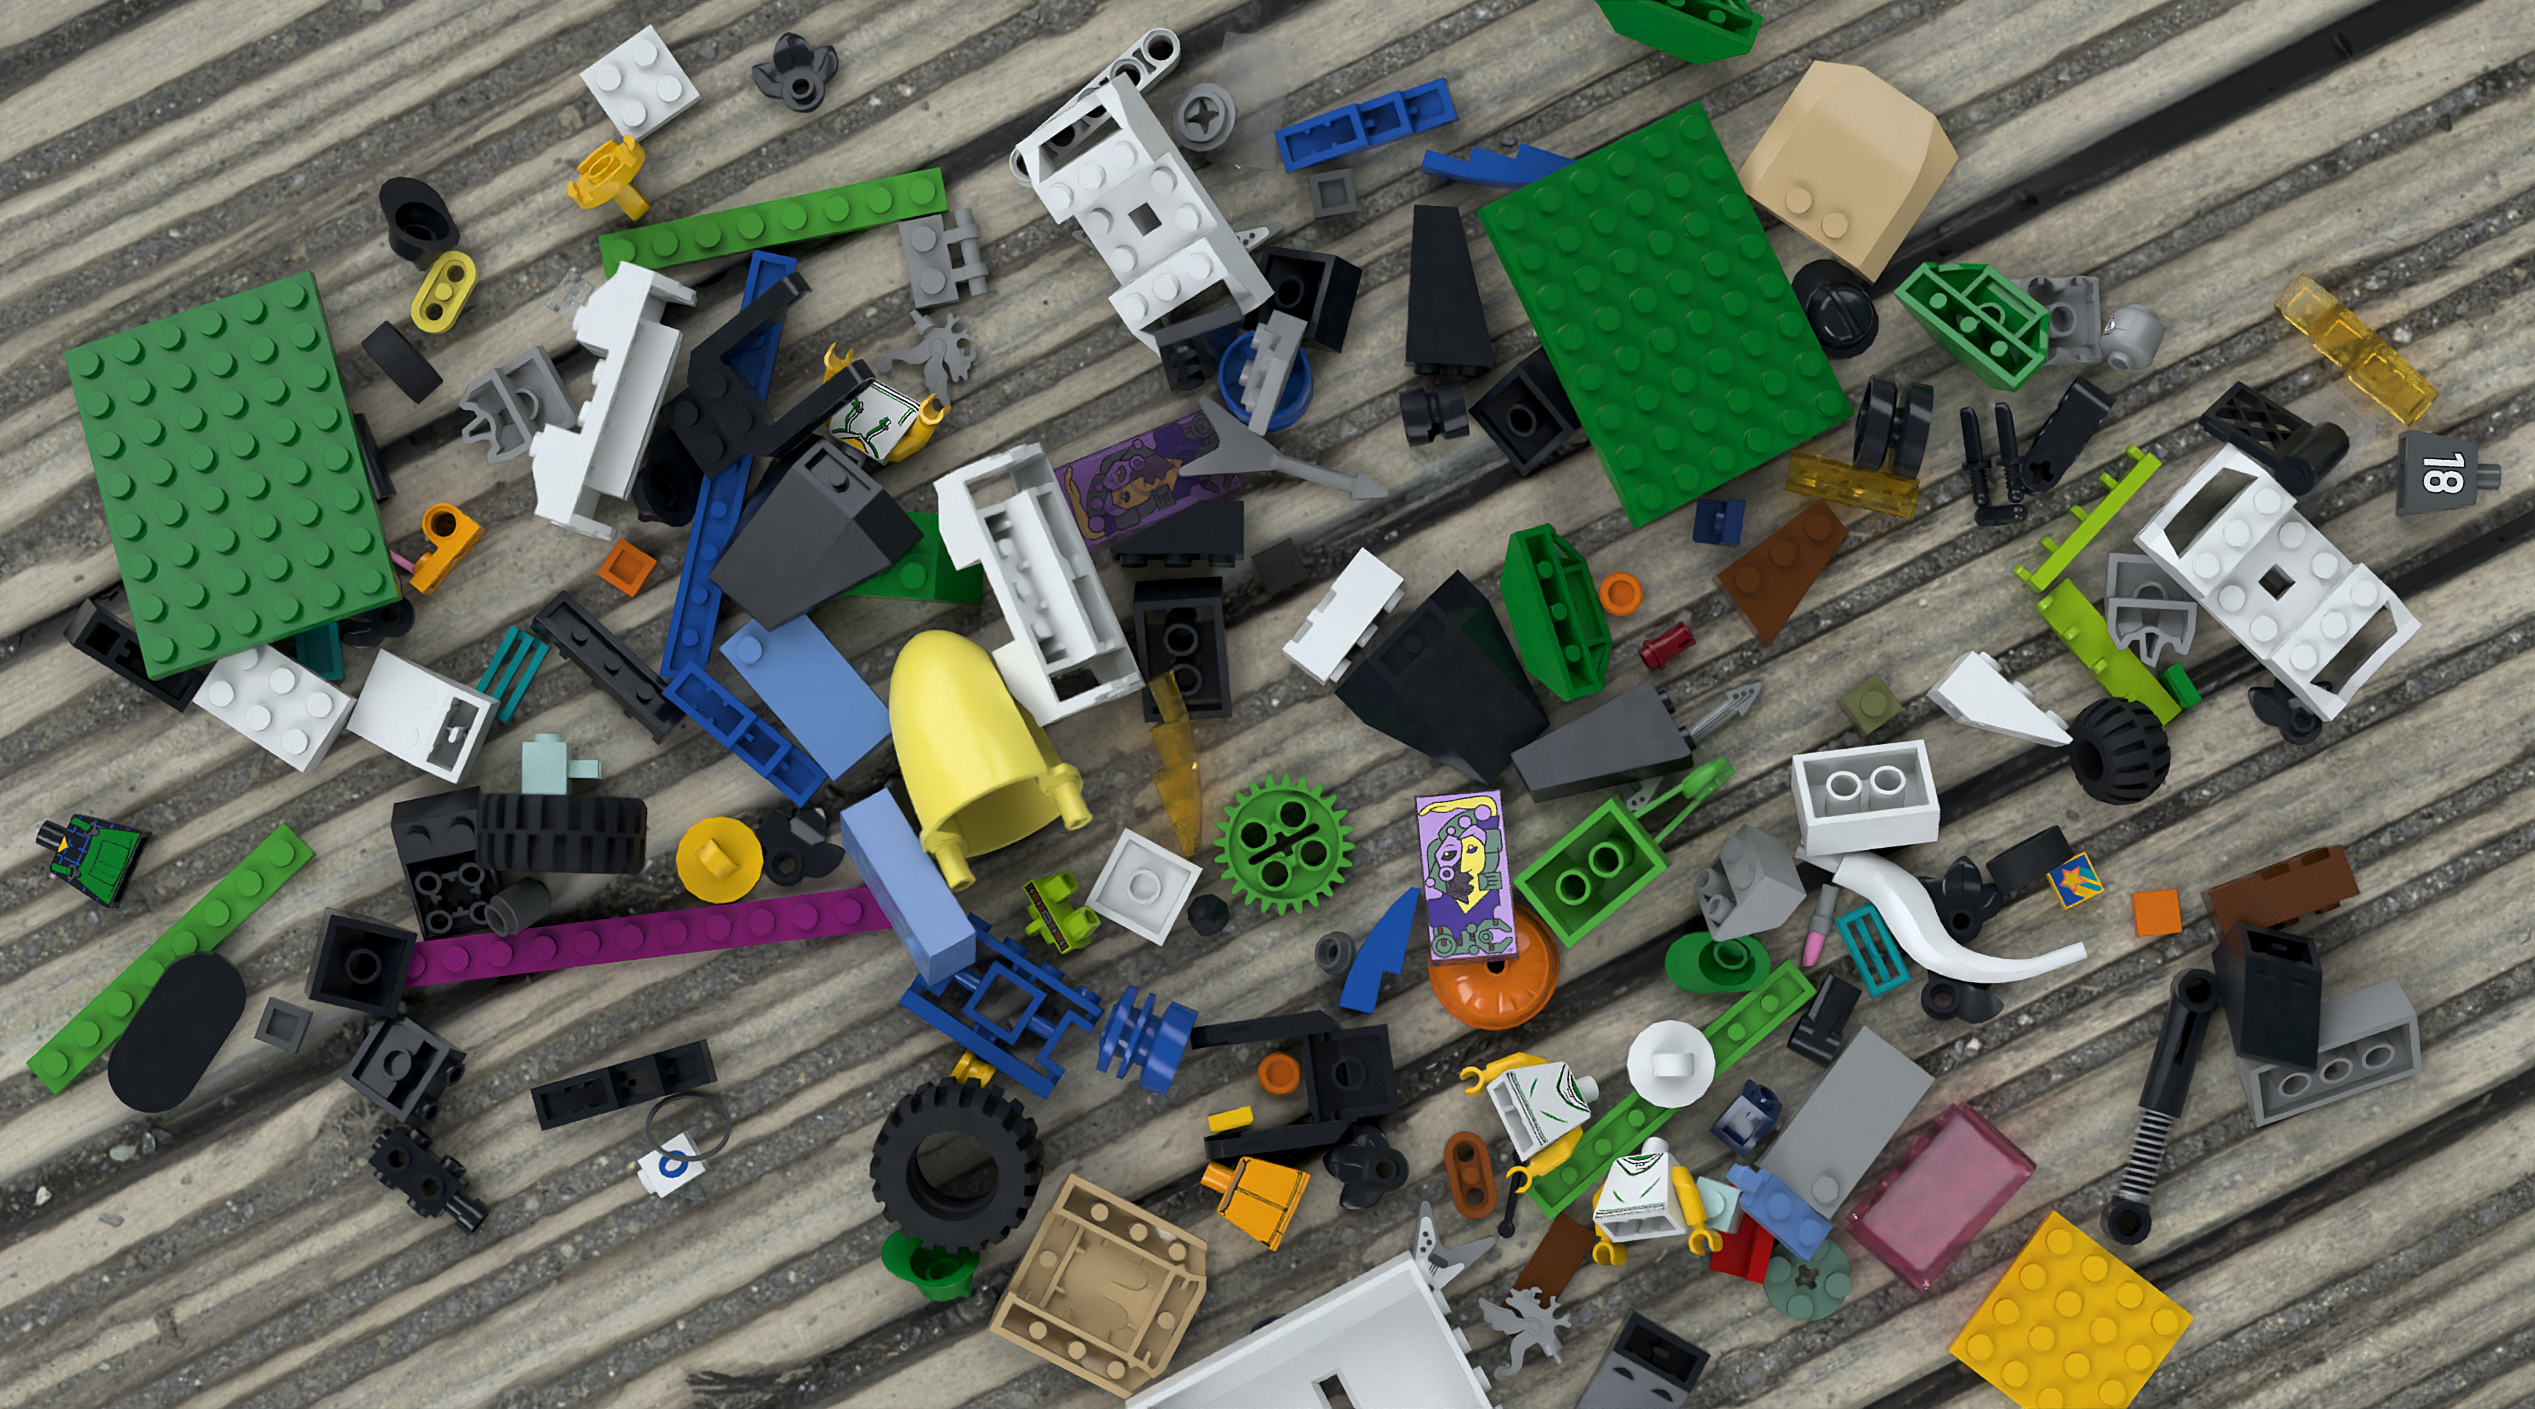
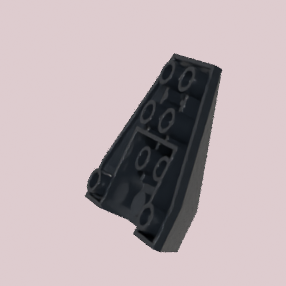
M812 433L783 457L771 460L708 578L770 633L893 568L924 537V534L880 484L826 438Z
M1456 570L1334 692L1364 724L1487 786L1512 763L1510 754L1531 744L1550 725L1489 600L1459 570Z

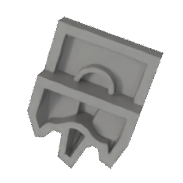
M535 346L503 367L493 368L469 383L458 404L463 410L474 411L477 415L471 423L462 429L464 445L484 439L491 441L492 447L487 453L489 465L511 460L529 453L535 434L538 431L543 433L546 424L567 431L572 430L578 426L580 414L543 346Z
M2107 552L2104 607L2107 631L2118 651L2126 649L2132 640H2138L2140 661L2153 668L2156 667L2162 646L2166 642L2172 643L2176 653L2187 656L2196 629L2197 602L2194 601V598L2148 554Z

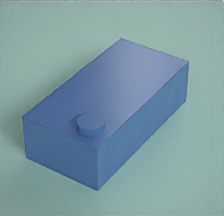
M807 613L770 633L756 620L752 619L719 647L721 652L834 782L839 783L892 737L889 707Z
M885 788L840 812L841 844L928 986L931 987L974 963L976 931L927 852H924L918 837L888 789Z

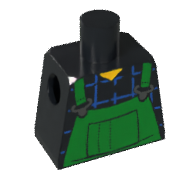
M74 814L67 828L46 820L38 832L36 844L56 852L49 869L53 874L106 908H119L152 832L93 816Z

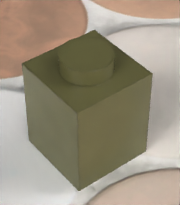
M1878 673L1872 675L1836 701L1861 737L1870 734L1903 710Z

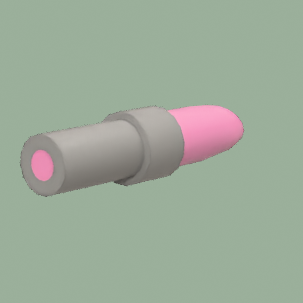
M1826 884L1822 886L1814 915H1811L1807 928L1809 932L1804 946L1803 966H1812L1819 958L1825 937L1829 934L1831 928V917L1839 888Z

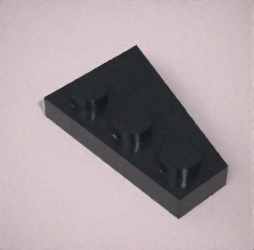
M1238 303L1153 332L1171 391L1177 389L1181 391L1196 389L1202 386L1205 380L1214 376L1226 348L1230 345L1243 320Z

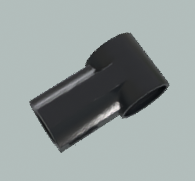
M1827 974L1807 1014L1804 1013L1794 1027L1786 1048L1826 1068L1839 1048L1844 1035L1842 1030L1863 991L1838 977Z

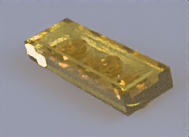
M1792 450L1788 463L1785 491L1798 493L1805 497H1822L1824 500L1841 503L1844 506L1858 507L1880 512L1891 517L1913 520L1918 505L1920 480L1915 479L1913 481L1892 477L1891 473L1880 470L1876 473L1854 470L1850 463Z

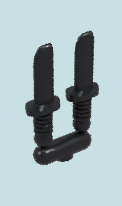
M2004 402L1996 403L1995 417L2001 458L1996 459V466L2005 467L2004 471L2006 473L2004 475H2006L2005 480H2007L2005 484H2007L2006 488H2008V500L2012 503H2020L2024 499L2025 493L2022 489L2024 485L2021 484L2023 479H2021L2022 475L2020 473L2022 471H2020L2021 466L2019 465L2026 464L2027 458L2025 455L2018 456L2014 421L2009 406ZM1971 407L1961 408L1960 418L1966 462L1961 463L1962 471H1970L1969 475H1971L1970 479H1972L1970 484H1972L1971 488H1973L1971 492L1974 494L1973 502L1976 506L1982 507L1976 510L1974 514L1975 522L1979 526L1988 527L2016 524L2025 521L2028 517V510L2022 504L1985 507L1990 501V496L1987 493L1989 488H1987L1988 483H1986L1988 480L1985 478L1987 477L1985 475L1987 472L1984 469L1992 467V460H1983L1979 423L1975 411Z

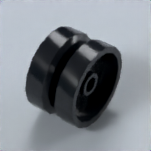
M1871 375L1866 385L1855 425L1853 469L1876 473L1883 466L1889 448L1888 467L1891 476L1914 481L1919 473L1928 440L1934 400L1933 386L1910 382L1903 389L1898 407H1896L1898 389L1894 378Z

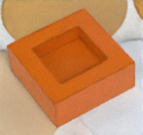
M620 537L596 574L635 599L659 562Z
M2177 889L2131 893L2136 937L2182 932Z

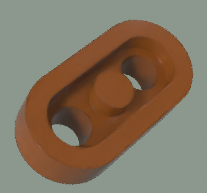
M1457 1132L1447 1140L1443 1150L1453 1202L1456 1209L1463 1216L1470 1219H1481L1488 1216L1494 1210L1497 1203V1191L1487 1146L1483 1139L1473 1132ZM1469 1145L1473 1148L1474 1154L1469 1161L1458 1159L1457 1150L1460 1146ZM1472 1188H1478L1483 1193L1482 1201L1478 1204H1470L1466 1199L1467 1192Z

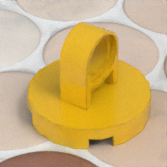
M624 135V143L617 145L613 139L607 141L593 151L578 166L576 170L582 176L576 184L571 181L568 182L567 195L583 210L595 208L613 198L622 210L636 222L652 208L644 195L631 182L643 165L645 150L632 136Z
M723 816L703 819L690 827L679 843L676 855L678 875L686 889L701 900L716 904L738 901L751 893L762 877L764 865L763 845L754 830L740 820Z

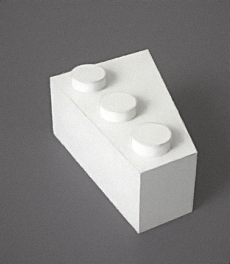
M1362 547L1331 586L1318 606L1309 614L1305 623L1292 640L1290 639L1284 646L1282 654L1323 686L1329 678L1337 683L1352 663L1346 656L1354 645L1358 644L1361 648H1364L1379 628L1372 623L1382 609L1390 614L1405 594L1399 588L1404 579Z

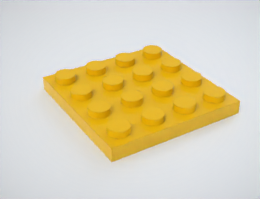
M2051 1209L1946 1350L2023 1409H2126L2195 1317Z

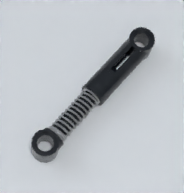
M2189 968L2182 970L2174 976L2171 982V998L2138 1104L2139 1107H2142L2145 1115H2140L2143 1121L2137 1123L2141 1128L2140 1130H2135L2138 1137L2133 1138L2136 1144L2131 1145V1148L2134 1151L2128 1153L2132 1158L2131 1160H2126L2129 1167L2124 1168L2127 1174L2122 1175L2125 1181L2119 1183L2120 1189L2117 1190V1196L2113 1195L2112 1201L2105 1206L2101 1213L2100 1224L2103 1232L2108 1238L2123 1245L2139 1244L2148 1237L2151 1231L2152 1220L2149 1214L2151 1207L2148 1205H2150L2149 1202L2152 1197L2148 1193L2154 1190L2151 1187V1184L2156 1183L2153 1176H2158L2155 1170L2161 1168L2157 1163L2163 1160L2160 1157V1154L2165 1153L2162 1147L2168 1145L2164 1140L2170 1138L2166 1134L2167 1131L2172 1130L2169 1127V1123L2173 1124L2174 1119H2180L2213 1008L2221 998L2217 977L2206 969ZM2194 978L2200 979L2205 986L2203 999L2196 1003L2192 1002L2186 994V987ZM2131 1210L2136 1218L2135 1227L2129 1233L2121 1234L2117 1230L2116 1219L2121 1212Z

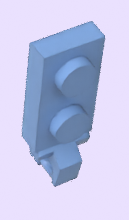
M1735 1163L1725 1176L1743 1192V1195L1738 1200L1742 1204L1740 1208L1794 1255L1808 1262L1833 1226L1778 1177L1761 1168L1758 1173H1755L1748 1166L1742 1167Z

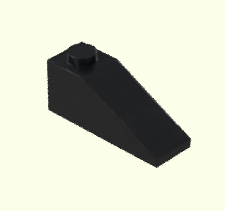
M88 598L63 633L64 637L73 647L183 713L207 678L206 675L195 668L155 681L148 678L136 628Z

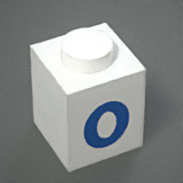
M688 1131L679 1134L660 1146L668 1152L682 1156L702 1154ZM654 1150L638 1160L642 1169L637 1174L650 1194L657 1192L660 1198L711 1167L706 1159L695 1162L675 1161Z

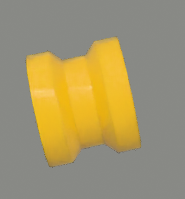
M967 1049L950 1077L955 1076L957 1084H965L968 1077L981 1079L980 1087L985 1089L998 1068L989 1062H983L978 1058L977 1054Z

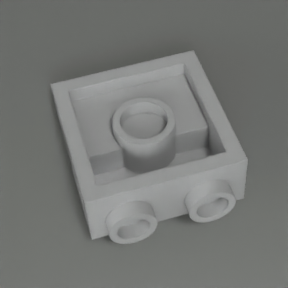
M1274 310L1267 325L1259 323L1251 343V348L1258 350L1255 361L1247 359L1238 383L1246 387L1241 403L1247 405L1245 411L1253 413L1247 430L1262 436L1265 435L1284 394L1308 322Z

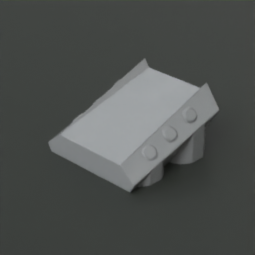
M2032 276L2025 279L2010 280L2050 311L2051 325L2048 359L2044 365L2101 363L2103 356L2099 345L2101 340L2099 282L2097 277L2071 276L2067 278H2049L2048 276Z

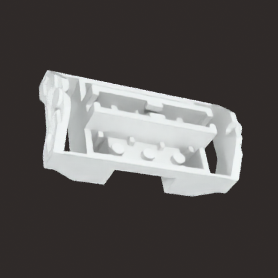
M1126 72L1076 103L1075 106L1070 107L1016 145L1024 158L1035 192L1057 224L1062 223L1072 215L1076 217L1122 285L1108 299L1132 334L1156 352L1159 357L1160 354L1153 332L1166 328L1160 317L1220 279H1224L1234 300L1219 309L1238 303L1242 316L1263 304L1274 294V291ZM1103 104L1120 128L1058 169L1041 144Z
M621 261L617 273L590 296L587 307L582 305L579 307L573 323V331L578 332L576 340L591 353L606 360L599 359L594 370L592 384L597 385L592 402L585 401L581 408L577 423L578 426L583 427L581 434L579 435L546 424L544 432L538 431L534 436L529 456L534 458L532 469L539 500L534 514L551 520V523L556 526L586 536L610 542L612 538L616 539L618 530L592 519L601 493L627 502L629 501L685 338L681 331L660 324L667 301L695 307L698 300L695 290L682 286L680 282L657 272Z
M1039 442L1028 446L1023 444L1003 454L1000 453L955 470L933 483L938 493L939 531L956 570L979 563L983 564L1006 621L1015 638V641L993 651L992 654L1009 693L1034 716L1039 728L1099 704L1123 698L1146 686L1043 446ZM1001 473H1010L1016 495L1002 503L977 510L966 485ZM1089 666L1101 686L1060 703L1050 679Z
M2228 442L2222 445L2189 477L2185 486H2180L2166 500L2165 506L2159 509L2133 538V541L2323 722L2332 721L2368 678L2388 657L2406 643L2422 624L2409 612L2395 593L2363 563L2353 565L2295 510L2293 505L2297 500L2275 479ZM2223 467L2245 473L2251 480L2225 507L2217 510L2207 520L2208 523L2188 540L2190 544L2177 556L2163 531L2166 526ZM2263 576L2278 590L2283 585L2286 587L2276 599L2258 583ZM2383 605L2391 612L2395 627L2373 645L2356 662V667L2347 672L2330 692L2309 683Z

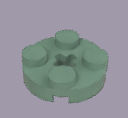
M1827 1238L1822 1241L1808 1262L1798 1258L1778 1241L1772 1247L1763 1288L1769 1301L1780 1312L1798 1321L1820 1320L1834 1313L1851 1290L1850 1264L1842 1249L1835 1242ZM1805 1264L1808 1269L1816 1267L1818 1270V1275L1814 1278L1816 1284L1811 1288H1808L1805 1284L1798 1286L1795 1282V1279L1800 1275L1797 1268Z

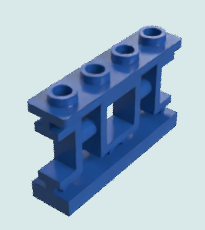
M970 912L967 918L976 931V938L1014 962L1012 968L1009 969L995 960L985 977L982 978L965 967L931 987L928 986L922 974L918 973L898 1003L1046 1100L1066 1071L1064 1067L1050 1059L1049 1055L1071 1022L1091 1033L1105 1012L1104 1009L1098 1006L1102 998L1081 984L1075 991L1062 982L1065 976L1062 971L1045 960L1042 961L1040 966H1037L1025 958L1029 951L1027 948L1006 936L1003 942L999 941L988 933L992 926ZM998 973L1034 996L1012 1032H1009L975 1009ZM1036 979H1040L1087 1010L1086 1016L1082 1017L1072 1009H1068L1056 1027L1038 1015L1036 1011L1046 998L1047 993L1034 985ZM955 980L973 992L962 1013L976 1021L974 1026L970 1027L923 996L922 993L925 988L936 996L941 997L951 981ZM1027 1028L1046 1040L1047 1043L1035 1061L1049 1070L1047 1075H1043L996 1044L997 1038L1000 1037L1014 1046L1024 1029Z

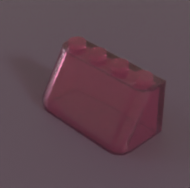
M1964 1101L1958 1106L1953 1102L1949 1104L1936 1118L1935 1122L1939 1127L1927 1139L1924 1135H1921L1906 1151L1905 1154L1909 1157L1906 1163L1898 1171L1894 1167L1890 1168L1875 1185L1880 1191L1871 1201L1867 1203L1864 1199L1861 1200L1846 1216L1850 1223L1844 1231L1901 1284L1916 1295L1922 1293L1936 1280L2037 1168V1164L2025 1152Z

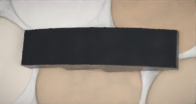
M703 1039L530 1089L541 1130L545 1131L718 1081L707 1040Z

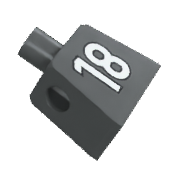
M2406 430L2398 434L2396 516L2403 517L2469 508L2476 504L2477 490H2499L2501 466L2500 464L2478 463V445L2476 443L2418 430Z

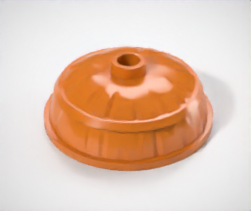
M1511 901L1516 953L1432 960L1430 947L1428 971L1435 995L1451 1015L1472 1027L1486 1030H1502L1523 1024L1544 1008L1555 990L1559 976V953L1554 937L1547 925L1537 914L1516 902ZM1442 927L1438 929L1439 934H1442ZM1470 934L1471 940H1474V934ZM1445 939L1442 940L1443 945L1446 944ZM1457 940L1458 945H1462V941ZM1489 944L1490 950H1493V944ZM1493 956H1499L1504 961V968L1499 973H1492L1487 967L1488 960Z

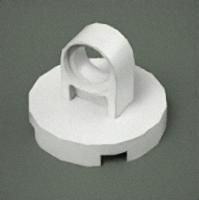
M1673 1020L1653 1023L1640 1032L1629 1047L1626 1063L1629 1080L1639 1095L1653 1105L1672 1109L1690 1105L1703 1096L1713 1081L1716 1065L1712 1046L1703 1033L1688 1023Z

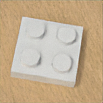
M651 25L579 74L621 135H630L637 142H640L702 99Z
M1125 828L1084 905H1088L1103 916L1162 946L1203 869Z

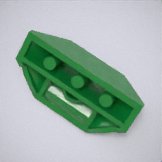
M1595 0L1616 33L1695 65L1750 53L1763 21V17L1757 11H1752L1746 0Z
M1923 262L1893 292L1897 300L1938 345L1994 389L2017 392L2047 363L2051 325L2050 311L1989 264L1952 263L1938 265L1937 262Z
M904 511L922 531L924 537L893 568L840 595L843 597L981 606L984 566L982 563L956 570L939 531V514Z
M1550 523L1510 534L1499 587L1526 670L1565 702L1604 690L1606 681L1604 676L1609 666L1613 641L1586 559L1568 541L1556 534V529Z

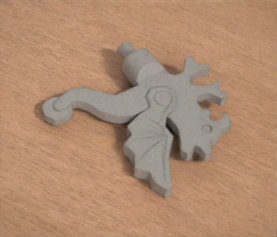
M914 309L909 315L916 322L913 327L923 337L924 341L914 350L894 348L888 351L885 357L878 360L877 368L879 372L885 374L891 371L893 367L891 361L893 359H899L912 365H920L929 359L923 370L926 376L923 384L929 388L930 395L933 393L937 394L934 399H938L941 405L945 407L950 404L947 390L948 373L942 368L943 360L950 367L952 381L957 383L959 376L967 381V370L971 368V362L975 361L977 355L974 350H971L970 357L965 356V349L959 350L957 341L962 338L970 341L973 339V336L967 334V328L961 333H952L951 328L953 325L961 320L959 316L953 318L952 313H948L947 325L941 329L937 327L927 314L922 317Z
M1532 1287L1530 1290L1522 1289L1521 1291H1517L1514 1288L1510 1289L1513 1297H1507L1505 1299L1506 1303L1520 1310L1524 1318L1516 1317L1511 1309L1499 1307L1482 1297L1478 1299L1480 1308L1484 1310L1483 1320L1492 1323L1495 1331L1503 1330L1507 1335L1518 1333L1511 1340V1366L1507 1368L1501 1365L1493 1371L1497 1381H1506L1509 1376L1516 1375L1522 1368L1525 1350L1537 1342L1547 1357L1552 1355L1557 1364L1565 1361L1559 1351L1563 1346L1554 1333V1327L1562 1325L1569 1328L1572 1323L1567 1320L1570 1317L1569 1312L1561 1318H1553V1312L1557 1307L1561 1306L1560 1302L1555 1301L1556 1296L1550 1297V1307L1541 1309L1539 1307L1540 1299H1534L1535 1293H1542L1539 1287Z

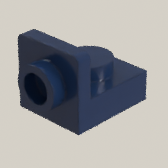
M1728 498L1723 502L1699 499L1696 505L1692 540L1696 543L1737 547L1741 539L1746 500Z
M1748 1079L1742 1086L1738 1096L1712 1124L1710 1132L1741 1157L1745 1158L1776 1123L1782 1109V1104L1768 1087L1761 1084L1757 1085Z

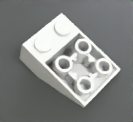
M380 648L346 729L416 767L454 784H459L468 780L501 701Z
M1974 651L1960 655L1926 694L1958 724L2052 747L2067 745L2073 740L2065 732L2069 726L2064 720L2051 710L2044 713L2032 703L2036 698L2032 692L2018 681H2014L2011 684L1999 674L2002 667L1983 651L1979 655Z

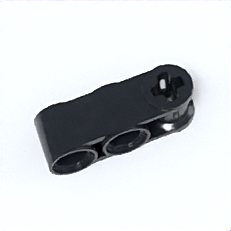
M2080 375L2067 389L2058 403L2056 411L2050 415L2033 440V445L2025 455L2027 463L2019 465L2021 466L2020 471H2022L2020 473L2022 475L2021 479H2023L2021 484L2024 485L2022 489L2028 496H2040L2058 484L2068 467L2074 463L2087 445L2092 432L2101 424L2116 401ZM2039 465L2044 469L2041 476L2045 480L2036 484L2031 480L2034 475L2032 470Z

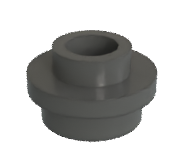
M1331 932L1321 937L1317 942L1315 960L1326 973L1336 976L1343 975L1350 970L1354 963L1356 947L1352 937L1347 933Z

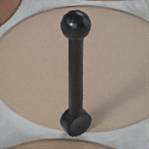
M1517 1150L1513 1151L1514 1167H1523V1164L1527 1161L1522 1162ZM1516 1172L1512 1175L1504 1220L1498 1225L1499 1235L1503 1238H1510L1515 1233V1225L1512 1222L1518 1195L1515 1191L1519 1189L1522 1172Z

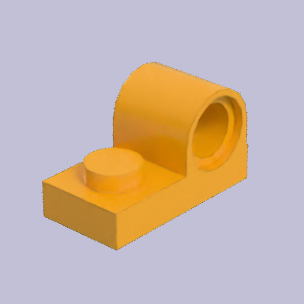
M447 503L432 505L423 516V532L438 549L434 554L430 551L426 552L412 568L415 576L409 581L421 593L431 596L487 531L464 511ZM445 514H452L456 520L454 532L449 536L440 537L436 529L437 521Z

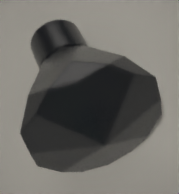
M1213 894L1195 897L1187 909L1188 920L1191 926L1204 937L1222 931L1230 919L1227 903Z

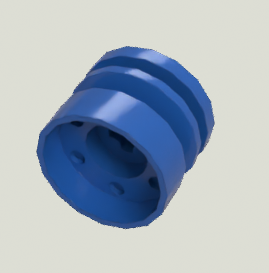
M1256 330L1240 335L1226 348L1219 363L1218 382L1227 407L1232 415L1247 427L1253 413L1245 411L1247 405L1242 404L1241 400L1246 387L1238 383L1247 359L1255 361L1258 350L1251 348V343ZM1301 347L1298 349L1284 394L1266 432H1276L1292 426L1306 413L1313 398L1314 380L1305 352Z
M1129 984L1126 992L1113 1005L1098 1044L1099 1058L1096 1070L1106 1073L1113 1056L1120 1057L1123 1060L1116 1078L1123 1080L1133 1063L1142 1066L1139 1087L1166 1097L1199 1011L1172 1001L1162 1017L1153 1015L1156 994L1149 992L1143 1009L1133 1007L1140 988Z

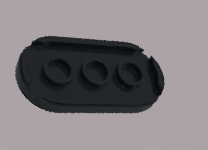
M202 951L178 957L164 969L119 1037L109 1057V1083L115 1095L125 1105L140 1112L159 1113L178 1106L190 1095L244 1011L246 1003L245 984L235 964L220 954Z

